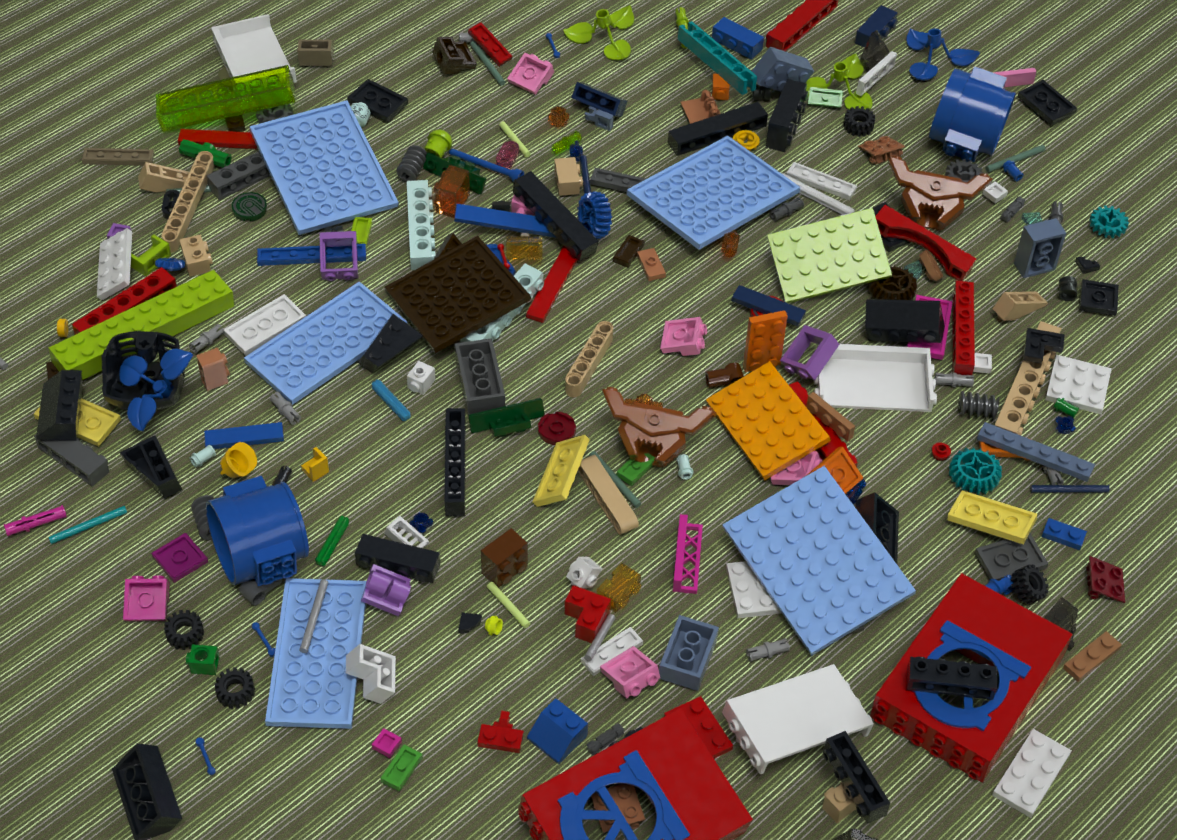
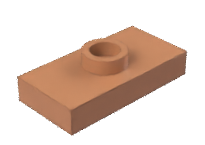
M654 248L637 252V257L648 281L666 277V272Z

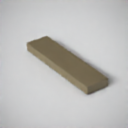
M84 148L82 163L91 165L144 166L145 162L153 163L154 149Z

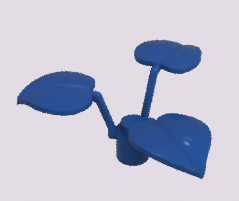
M910 28L907 34V45L909 48L922 50L924 47L928 48L930 46L927 64L918 62L910 67V75L919 80H929L936 76L938 68L935 65H930L932 50L939 48L941 43L948 58H952L951 62L957 66L970 65L980 55V51L954 49L949 53L944 38H941V30L936 28L930 29L928 33L918 32Z
M180 349L167 351L160 362V366L163 369L161 375L164 380L156 382L143 375L148 364L142 357L130 356L123 361L119 376L120 381L124 385L134 386L139 382L140 378H143L153 384V389L156 393L145 394L142 396V399L136 397L130 402L127 415L135 428L142 432L144 431L156 411V402L153 398L162 399L169 397L174 388L169 380L176 379L184 371L193 356L191 352Z

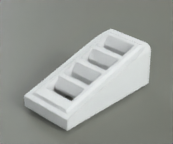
M398 516L386 528L384 533L395 542L412 546L416 541H419L421 543L417 547L424 548L429 543L422 534L401 516ZM412 536L414 539L408 542L407 540Z

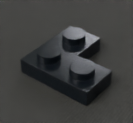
M1027 328L1023 360L1042 364L1044 350L1062 353L1065 334Z

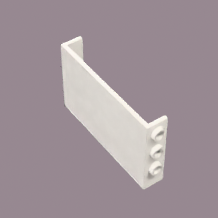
M269 14L211 27L213 41L238 96L297 82L295 68L290 67L271 28Z
M840 344L816 380H814V385H817L814 392L833 408L931 412L933 405H936L937 394L933 392L936 380L932 379L934 364H931L930 348Z
M834 664L726 701L722 711L729 723L730 730L737 736L741 748L746 751L752 766L758 770L759 774L765 772L768 763L822 745L826 742L827 738L846 731L848 735L861 731L863 736L866 737L869 735L874 724L872 718L866 713L860 700L854 695L850 685L844 680Z

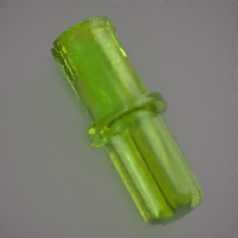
M578 131L567 137L563 136L560 141L552 145L551 150L554 154H558L565 149H570L572 145L582 140V136Z

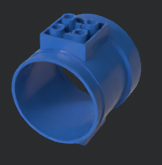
M975 66L972 73L954 68L937 108L929 138L944 143L942 151L945 154L961 157L966 162L970 160L975 162L979 152L992 156L1016 95L1015 92L1004 89L1007 77Z
M261 475L223 487V496L206 501V516L212 541L224 573L232 585L255 579L257 586L268 585L276 580L290 578L297 574V559L308 557L309 545L300 509L291 489L285 482H280L274 486H266Z

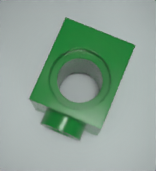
M192 644L191 652H188L186 655V665H189L191 674L216 675L220 659L218 647Z

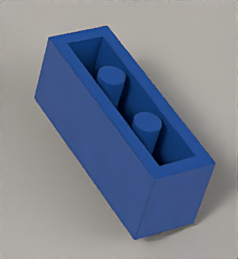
M725 17L713 26L712 38L716 42L751 60L763 50V36Z

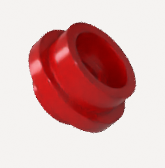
M941 442L934 444L932 447L933 457L939 461L946 460L951 455L950 446Z

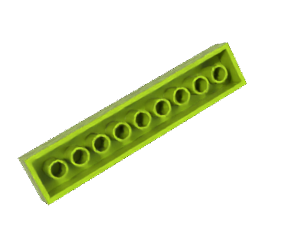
M213 269L48 347L51 362L59 372L61 370H82V380L102 371V354L106 350L109 341L115 335L132 331H147L174 336L234 307L233 291ZM126 338V339L120 340L119 343H120V342H124V341L134 340V339H133V338ZM135 345L124 346L120 350L135 347ZM136 352L122 354V357L126 355L136 354Z

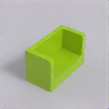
M154 234L151 236L152 247L140 257L131 254L130 267L146 277L157 268L155 266L156 260L171 256L169 243Z

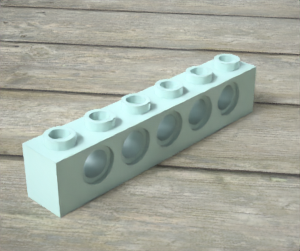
M428 180L407 181L411 270H416L434 260L435 251H432V249H435V238H431V236H434V225H430V223H434L433 212H429V210H433V202L429 200V198H432V187H428Z
M526 263L514 275L530 294L531 300L534 294L544 286L543 272ZM526 303L460 340L461 343L492 338V341L497 339L501 331L510 325L512 319L520 314Z

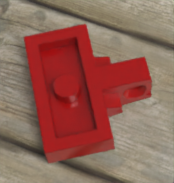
M501 710L499 722L494 721L493 725L481 724L477 747L520 753L524 730L513 729V724H509L510 712Z

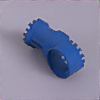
M1010 574L1004 576L1000 581L992 578L984 585L1004 595H1008L1015 589V587L1012 588L1011 584L1014 582L1011 581L1012 576Z

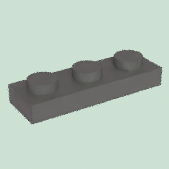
M595 168L590 184L627 192V189L644 181L645 178Z

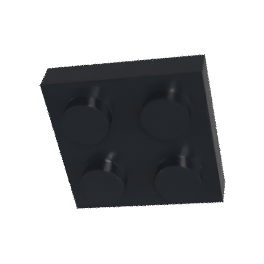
M1082 279L1079 310L1116 316L1119 285Z

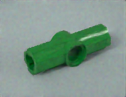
M184 139L180 143V154L196 159L200 152L208 151L213 155L214 165L224 168L231 163V154L216 150L210 143L206 142L201 145Z

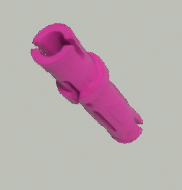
M61 505L60 507L29 517L23 516L20 520L3 525L7 536L22 531L28 532L31 528L64 517L66 518L67 516L63 505Z

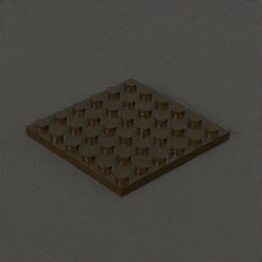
M479 236L472 238L384 287L386 293L414 328L422 334V338L435 354L531 300L530 294Z

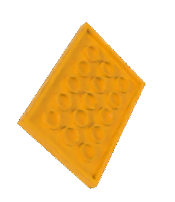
M770 361L706 399L708 406L716 412L717 418L764 481L831 441L826 431Z

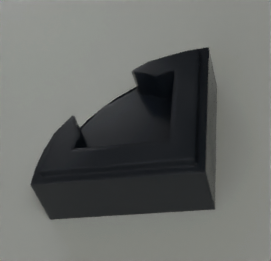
M1076 257L1075 263L1083 274L1100 269V265L1096 261L1085 259V257Z
M462 612L458 633H468L476 626L478 627L482 621V615Z

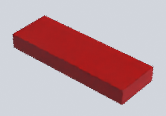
M482 22L468 30L470 36L499 67L512 59V55Z

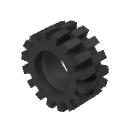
M856 106L855 109L851 107L845 113L843 124L845 131L847 130L849 134L852 132V136L858 134L857 137H860L861 134L863 137L866 136V133L868 135L871 134L875 124V114H873V111L869 112V108L865 110L863 106L861 108Z
M1033 564L1016 570L1012 573L1013 577L1011 578V581L1014 582L1011 584L1012 588L1015 587L1016 589L1014 593H1018V599H1022V602H1027V604L1044 599L1049 592L1047 590L1049 584L1045 583L1047 578H1044L1043 571L1039 572L1040 568H1035Z
M179 610L180 614L177 615L174 612L172 613L173 618L169 616L167 618L168 622L165 621V635L170 646H175V649L179 650L180 646L182 650H186L187 646L191 649L192 644L198 645V640L202 641L203 639L202 620L194 611L190 613V610H186V613H183V610ZM182 626L192 627V630L186 634L176 633V630Z
M233 667V671L230 672L228 668L226 669V674L222 671L220 677L216 678V695L219 703H222L224 707L228 705L229 709H233V706L236 705V708L239 709L240 704H243L245 707L247 705L246 701H252V696L254 697L255 687L253 678L248 671L244 672L243 668L237 671V667ZM239 683L243 685L242 690L239 692L230 693L227 691V687L232 684Z

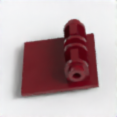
M1089 556L1086 570L1087 585L1089 586L1088 595L1090 598L1098 599L1099 595L1102 594L1125 603L1123 569Z

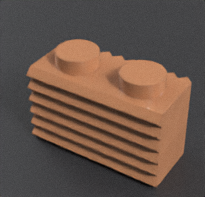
M215 348L200 355L197 354L201 381L207 391L228 383L227 376H230V373L225 365L228 362L224 353L221 354L219 349Z

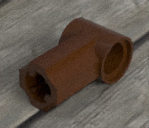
M730 363L723 369L705 371L706 384L709 388L730 385L744 377L739 363Z

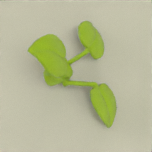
M631 5L617 10L610 16L608 10H598L596 12L597 20H594L593 28L591 24L581 22L563 29L564 34L570 41L582 44L592 39V33H595L598 25L601 29H607L612 43L604 48L605 57L610 60H623L631 54L629 43L623 39L614 42L609 28L610 25L613 28L626 29L633 25L634 15Z
M856 53L847 57L842 62L834 64V73L831 74L827 84L826 80L821 77H812L806 82V91H808L809 97L810 87L828 89L827 87H830L834 78L839 82L845 81L850 95L844 101L847 109L850 110L851 107L855 109L856 106L861 108L863 106L866 110V108L871 109L873 105L872 99L867 92L859 96L856 94V91L852 93L849 86L848 78L857 79L864 71L863 65Z

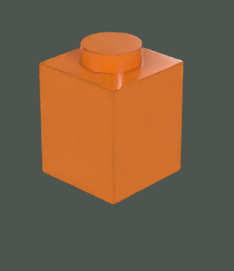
M713 74L712 96L714 100H728L730 84L719 74Z

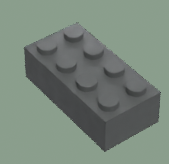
M492 338L455 343V359L467 414L470 415L505 406V392Z

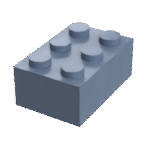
M769 47L752 72L757 76L758 85L782 92L787 79L806 83L814 73V70L807 58Z
M1057 218L1024 226L1014 265L1023 278L1056 270L1066 232Z
M679 615L659 666V679L699 691L717 643L719 627Z

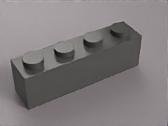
M78 438L77 441L36 440L37 447L91 487L109 473L107 459L101 454H96L89 445L85 446Z

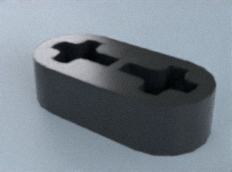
M169 190L164 194L162 214L165 219H169L171 214L170 208L173 210L180 193L177 190Z

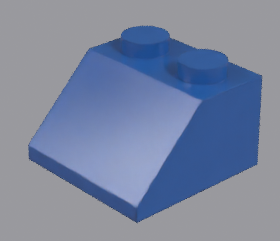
M555 698L540 713L527 739L556 763L560 764L587 737L588 723Z

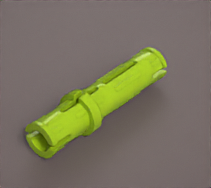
M679 7L680 13L678 8L675 10L677 17L676 25L678 28L680 25H685V28L688 30L689 20L686 17V11L683 7ZM681 43V47L687 49V47Z

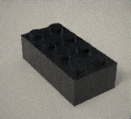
M787 79L768 123L765 148L786 152L787 147L791 146L792 135H796L797 124L800 125L802 119L801 113H805L807 106L804 103L808 97L806 83Z

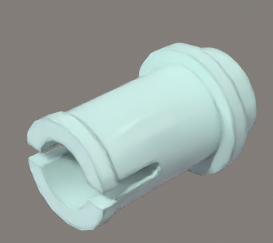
M208 445L198 453H192L190 461L194 467H201L205 461L216 456V452L211 445Z
M686 454L679 455L676 458L679 467L678 475L681 479L688 480L693 475L689 457Z

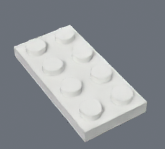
M128 228L100 243L97 297L100 300L106 299L130 284L132 231Z
M284 294L225 328L224 335L247 356L305 318L306 315Z
M1033 729L993 791L992 796L1031 818L1072 750Z

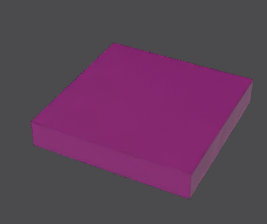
M186 532L151 553L152 558L173 583L208 563V558Z

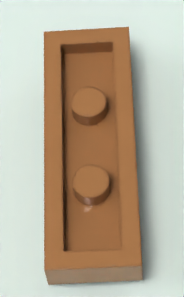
M815 392L808 395L806 407L810 413L815 414L825 425L832 428L838 436L844 438L847 442L850 441L854 436L855 425Z
M1106 631L1066 662L1063 669L1079 682L1120 650L1122 644Z

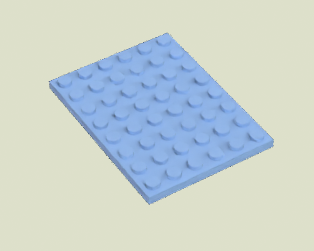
M347 100L250 126V133L298 235L350 221L355 217H364L398 207V200Z
M729 136L716 141L627 189V196L698 250L800 193V186Z
M825 466L723 524V529L811 656L916 594L912 584Z

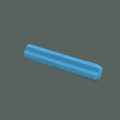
M380 380L372 382V389L402 421L410 419V411Z

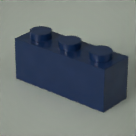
M880 5L857 30L855 44L871 51L876 46H879L882 39L888 36L890 30L896 27L898 12Z
M582 82L576 83L571 97L620 117L623 116L628 102L625 99Z

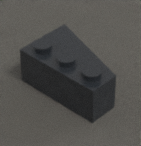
M392 314L357 363L371 373H374L417 343L423 336L395 314Z
M156 435L119 452L126 465L164 499L183 490Z

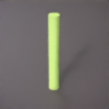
M504 121L500 122L499 126L521 153L525 157H529L531 154Z
M490 582L487 588L525 629L528 628L531 623L494 582Z

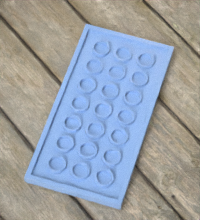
M358 282L244 357V361L293 405L358 361L392 314H395L405 323L407 321L361 282Z
M286 578L265 719L266 726L352 729L358 677L346 674V655L362 643L366 603L361 602V598L367 581L327 580L328 586L308 652L302 653L299 649L320 580L322 579Z

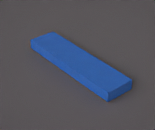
M282 422L204 431L205 447L211 445L213 449L232 447L239 442L255 445L284 441Z

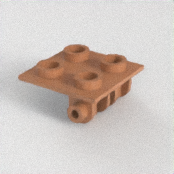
M708 90L702 91L701 98L680 102L690 124L721 114L713 96H711Z
M882 136L878 140H870L862 145H858L859 148L871 154L872 157L869 158L871 164L885 162L888 158H892V156L900 157L903 154L901 148L905 147L889 136Z
M622 783L607 788L629 826H631V829H637L640 826V821L645 820V816L634 785ZM593 793L591 798L595 810L608 811L598 793ZM599 820L603 833L609 832L614 820Z

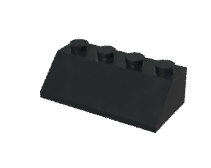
M866 300L865 329L868 341L941 343L945 325L940 301Z
M61 370L43 383L36 440L77 441L83 389L82 370Z
M875 492L857 499L855 508L897 564L899 511Z
M137 743L112 768V772L134 840H148L170 832L182 820V816L158 746Z

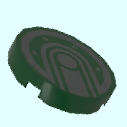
M254 192L238 195L231 204L234 216L241 221H245V219L250 221L258 220L267 211L266 199Z

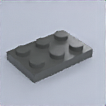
M1029 533L1024 544L1006 539L976 548L975 554L989 579L993 578L997 581H1000L1006 575L1010 574L1012 576V573L1029 564L1035 565V568L1039 567L1040 570L1047 569L1048 562L1031 533Z

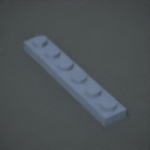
M986 422L983 424L977 437L979 441L1088 482L1095 467L1094 463Z

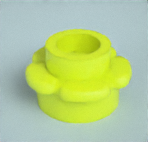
M491 616L486 620L485 629L491 636L493 634H500L503 621L497 616Z

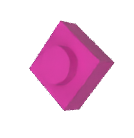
M383 728L371 744L372 749L391 758L402 743V738Z

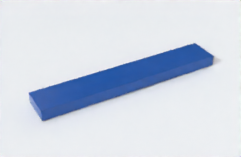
M457 204L454 222L557 238L533 215Z
M357 244L358 261H366V244ZM320 246L257 249L258 266L320 263ZM352 246L326 247V263L353 262Z

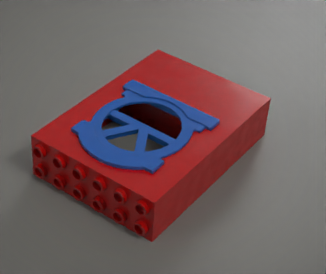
M961 573L875 695L870 717L876 723L891 729L895 734L907 738L914 745L929 751L934 757L948 762L951 767L960 769L968 774L970 778L983 783L1065 656L1073 634ZM955 650L978 664L997 666V674L999 675L998 690L993 700L977 708L973 707L972 697H964V709L946 703L937 693L907 690V667L910 657L921 656L937 660L944 654Z
M681 708L522 794L518 808V815L523 823L526 822L530 828L529 833L533 840H590L584 831L582 820H614L604 840H615L619 831L622 832L626 840H638L605 787L615 783L630 784L642 789L654 805L656 824L651 836L647 840H734L743 835L753 821ZM597 792L608 811L584 810V806L591 795Z

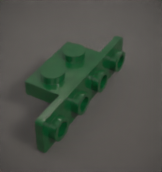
M427 153L423 169L477 194L483 193L486 178L479 175L481 169L475 167V164L463 162L460 160L461 158L453 155L443 159L432 153Z
M537 398L468 415L471 433L490 429L495 437H503L512 432H523L526 429L532 428L530 419L545 415L543 400Z

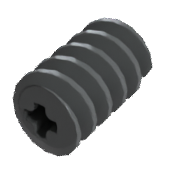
M412 145L407 149L396 170L398 177L402 181L407 183V181L416 180L421 168H423L424 162H426V150L417 145Z
M964 391L960 392L958 410H961L962 415L968 410L969 416H972L973 412L976 411L977 417H980L981 413L984 412L985 418L991 413L992 419H995L999 408V396L995 400L994 395H991L988 399L987 394H983L980 399L979 393L972 397V393L968 392L965 397Z
M211 495L200 496L191 504V511L193 512L199 535L204 540H212L206 516V501L214 499Z

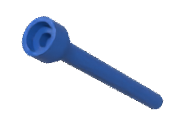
M450 149L449 151L450 155L509 176L512 182L524 175V171L520 169L510 170L455 149Z

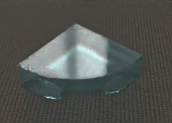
M1040 212L1022 213L1021 218L1027 225L1043 222Z
M918 260L904 266V270L908 269L909 273H913L917 281L922 273V264Z

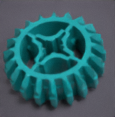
M965 447L963 451L959 450L952 457L949 464V476L951 477V482L955 483L956 488L961 487V490H966L969 493L975 492L976 495H979L980 492L986 495L988 491L992 492L999 485V480L1002 477V466H1000L999 460H995V455H989V450L983 452L981 448L975 450L972 447L969 450Z

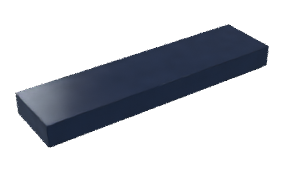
M741 285L738 286L731 299L732 302L763 314L785 310L788 316L787 323L799 327L806 315V310Z

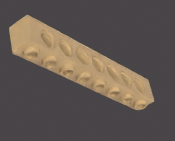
M1040 321L1037 330L1061 333L1062 328ZM1044 350L1042 364L1023 360L995 426L1022 435L1024 428L1021 426L1022 424L1026 425L1029 414L1027 412H1031L1035 404L1033 398L1037 399L1041 389L1038 386L1039 384L1043 385L1046 378L1044 372H1049L1052 364L1049 360H1054L1056 352Z

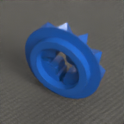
M164 257L156 260L155 266L162 267L167 271H177L185 267V262L182 259Z

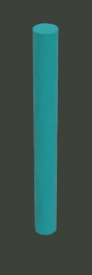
M122 506L48 537L51 544L124 515L127 513L125 506Z

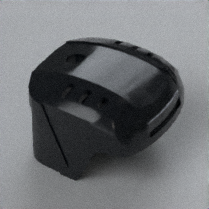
M147 331L126 332L112 337L102 354V391L104 401L119 409L128 410V406L134 398L142 399V396L145 394H156L153 384L143 378H140L139 382L134 386L124 385L120 381V367L126 358L140 356L148 364L143 375L147 377L154 376L150 379L155 382L164 380L161 375L163 369L160 366L163 355L169 351L165 347L180 349L178 339L168 334ZM126 338H133V339H134V340H129V341H124V342H120V343H119L120 340H123V339H126ZM164 340L170 341V342L174 343L175 345H173V344H171V343H168V342H165ZM135 345V347L120 350L121 347ZM136 352V354L126 355L122 357V354ZM157 353H159L160 362H154ZM185 371L176 379L169 380L174 388L168 398H153L156 402V411L172 407L178 402L183 389Z

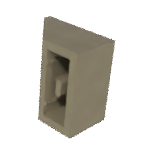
M299 39L297 49L299 66H332L334 41Z

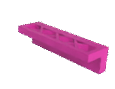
M680 514L673 592L697 594L703 525L687 523L688 515ZM686 530L698 531V535L691 538L686 534ZM690 545L697 550L691 555L685 550ZM689 561L695 566L690 571L683 566ZM689 578L694 583V586H681L682 581Z

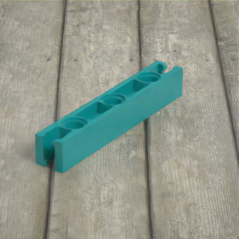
M693 21L688 22V30L685 28V25L679 26L678 40L740 94H747V87L751 91L756 90L757 76Z

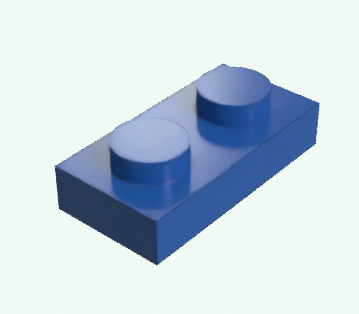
M1048 518L1042 537L1080 550L1087 531Z

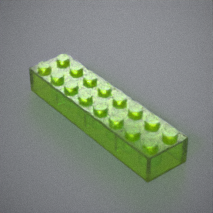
M284 65L156 94V117L162 131L165 132L294 103L296 101L293 77L289 66Z

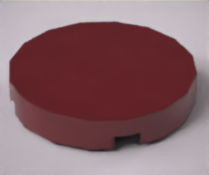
M548 413L538 423V434L546 443L556 445L557 442L574 438L576 424L574 419L567 413Z

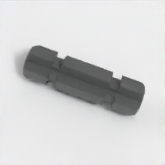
M1021 196L1017 197L1001 214V220L1008 222L1024 206L1025 199L1021 198Z
M616 723L611 727L612 729L606 730L596 737V740L587 743L586 748L590 754H596L600 751L599 748L603 749L616 740L615 737L619 738L622 736L624 728L621 724Z

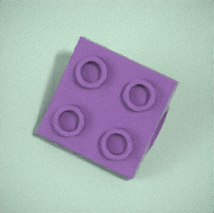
M373 564L367 578L361 602L399 616L411 589V585H409L411 579Z

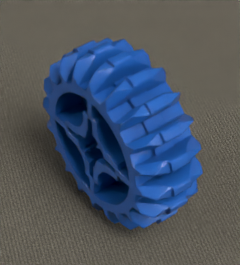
M593 191L581 196L579 206L577 207L578 220L596 239L605 238L608 235V231L611 230L612 210L605 194Z

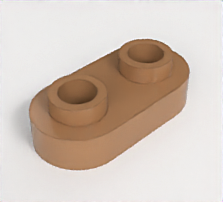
M924 250L920 254L919 261L926 268L927 271L925 273L930 280L938 281L943 277V274L932 254L928 250Z

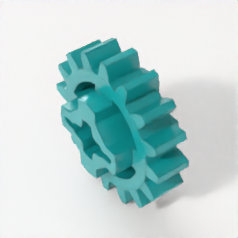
M1104 205L1103 209L1098 207L1097 210H1093L1089 221L1093 231H1098V235L1104 234L1105 238L1110 235L1111 238H1114L1115 235L1120 237L1121 233L1125 234L1129 225V218L1125 217V212L1120 213V208L1115 210L1114 206L1108 208Z

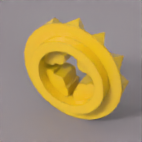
M738 131L733 136V140L749 151L752 149L756 150L757 146H759V136L752 131Z

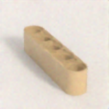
M601 321L597 324L565 378V393L569 397L574 398L582 394L611 345L613 325L610 322Z
M592 455L582 459L578 473L617 533L621 535L638 528L639 522L635 513L597 456Z

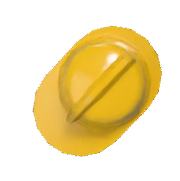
M243 442L234 444L220 460L222 468L220 474H226L230 478L244 477L257 466V457L254 450Z

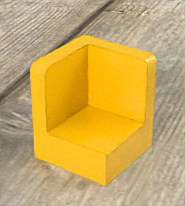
M317 447L313 448L314 458L301 465L302 471L313 482L329 472L328 459Z

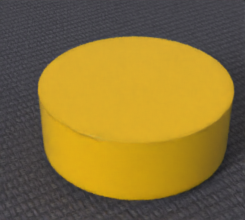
M59 319L57 321V334L59 337L68 336L67 319Z

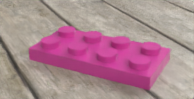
M916 295L915 300L941 302L945 328L941 343L908 342L907 347L930 348L931 358L943 360L953 301Z

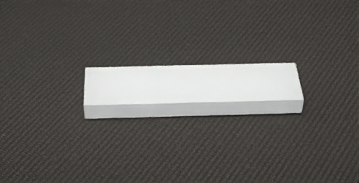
M891 51L858 81L857 95H863L894 67L897 53Z
M793 162L786 174L804 184L846 200L851 199L857 188V185Z

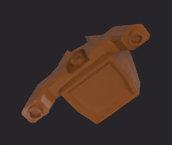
M892 156V158L890 157L887 160L898 186L906 187L902 193L901 202L908 217L925 228L935 230L945 229L963 213L964 199L971 201L993 181L988 174L981 173L975 175L968 182H963L959 178L920 170L915 172L909 171L906 162L899 156Z
M614 387L602 389L614 420L622 421L618 427V433L629 459L637 462H646L650 459L644 454L649 453L655 457L652 465L660 468L666 467L686 449L685 434L695 435L716 416L713 408L708 406H702V409L697 408L689 416H685L683 412L637 402H633L632 405L626 404L618 389Z

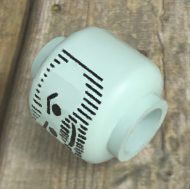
M362 102L351 104L350 107L360 127H364L371 114L368 106Z

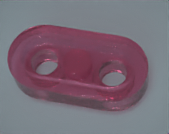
M514 141L505 142L496 156V165L507 169L511 168L519 155V144Z

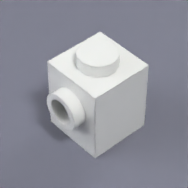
M418 361L407 375V387L413 392L424 395L435 381V368Z

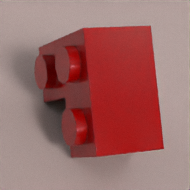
M573 585L565 599V615L578 619L575 637L592 643L608 614H610L611 599Z

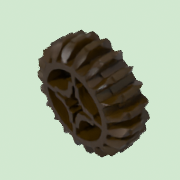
M895 264L893 267H890L892 277L868 283V291L872 299L912 300L917 291V282L913 273H909L908 269L903 270L902 266L898 268Z

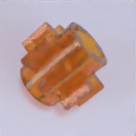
M557 106L551 109V113L548 114V121H551V125L558 128L567 125L569 113H566V108Z

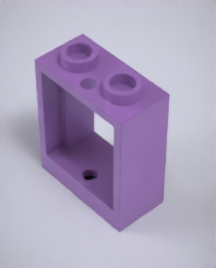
M356 231L320 233V270L322 280L334 281L336 279L352 280L358 278ZM352 246L353 268L326 269V247Z
M804 325L780 361L788 373H796L804 379L816 380L840 344L832 334ZM811 342L819 344L806 365L798 362Z

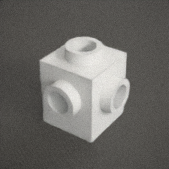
M578 557L570 565L566 577L571 580L572 585L583 589L591 588L596 584L597 577L603 568L589 557Z

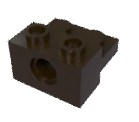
M437 37L432 53L443 74H459L460 69H475L477 63L466 42H455L453 37Z

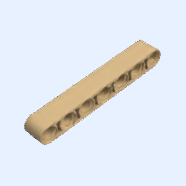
M202 151L197 155L162 232V240L169 243L171 253L178 250L180 246L179 239H183L207 186V175L211 174L214 170L213 155L208 151Z

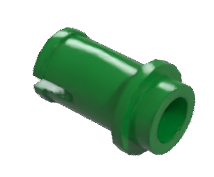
M1058 398L1053 408L1057 412L1059 410L1074 418L1079 407L1066 402L1065 398Z

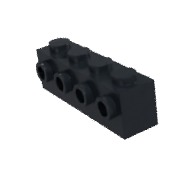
M362 534L355 551L356 564L361 567L371 568L375 564L404 577L414 578L421 582L433 583L441 564L440 552L367 534Z
M921 656L910 657L907 667V690L993 700L997 690V666L971 664L964 661L953 662L946 661L945 659H927Z
M843 731L827 738L823 756L826 762L830 763L834 768L837 780L843 783L848 798L854 801L858 815L861 818L863 817L867 824L887 816L890 801L847 732Z

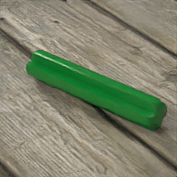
M344 516L338 518L315 558L317 565H326L349 525V518Z

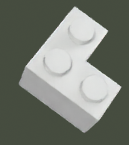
M359 644L346 655V674L363 679V698L381 704L395 693L396 656Z

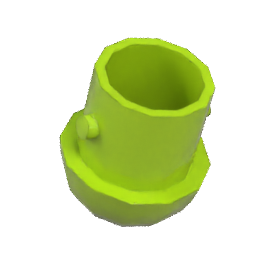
M433 130L427 137L428 142L424 149L427 153H432L442 158L445 152L450 151L452 147L451 136L444 130Z

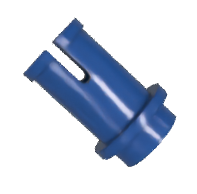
M1008 160L1003 164V171L1008 173L1014 181L1017 182L1023 178L1024 174L1015 166L1014 161Z

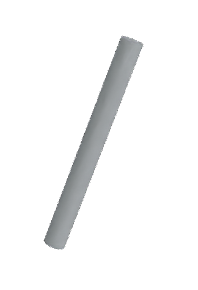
M324 579L320 580L299 649L302 653L308 652L328 586V581Z

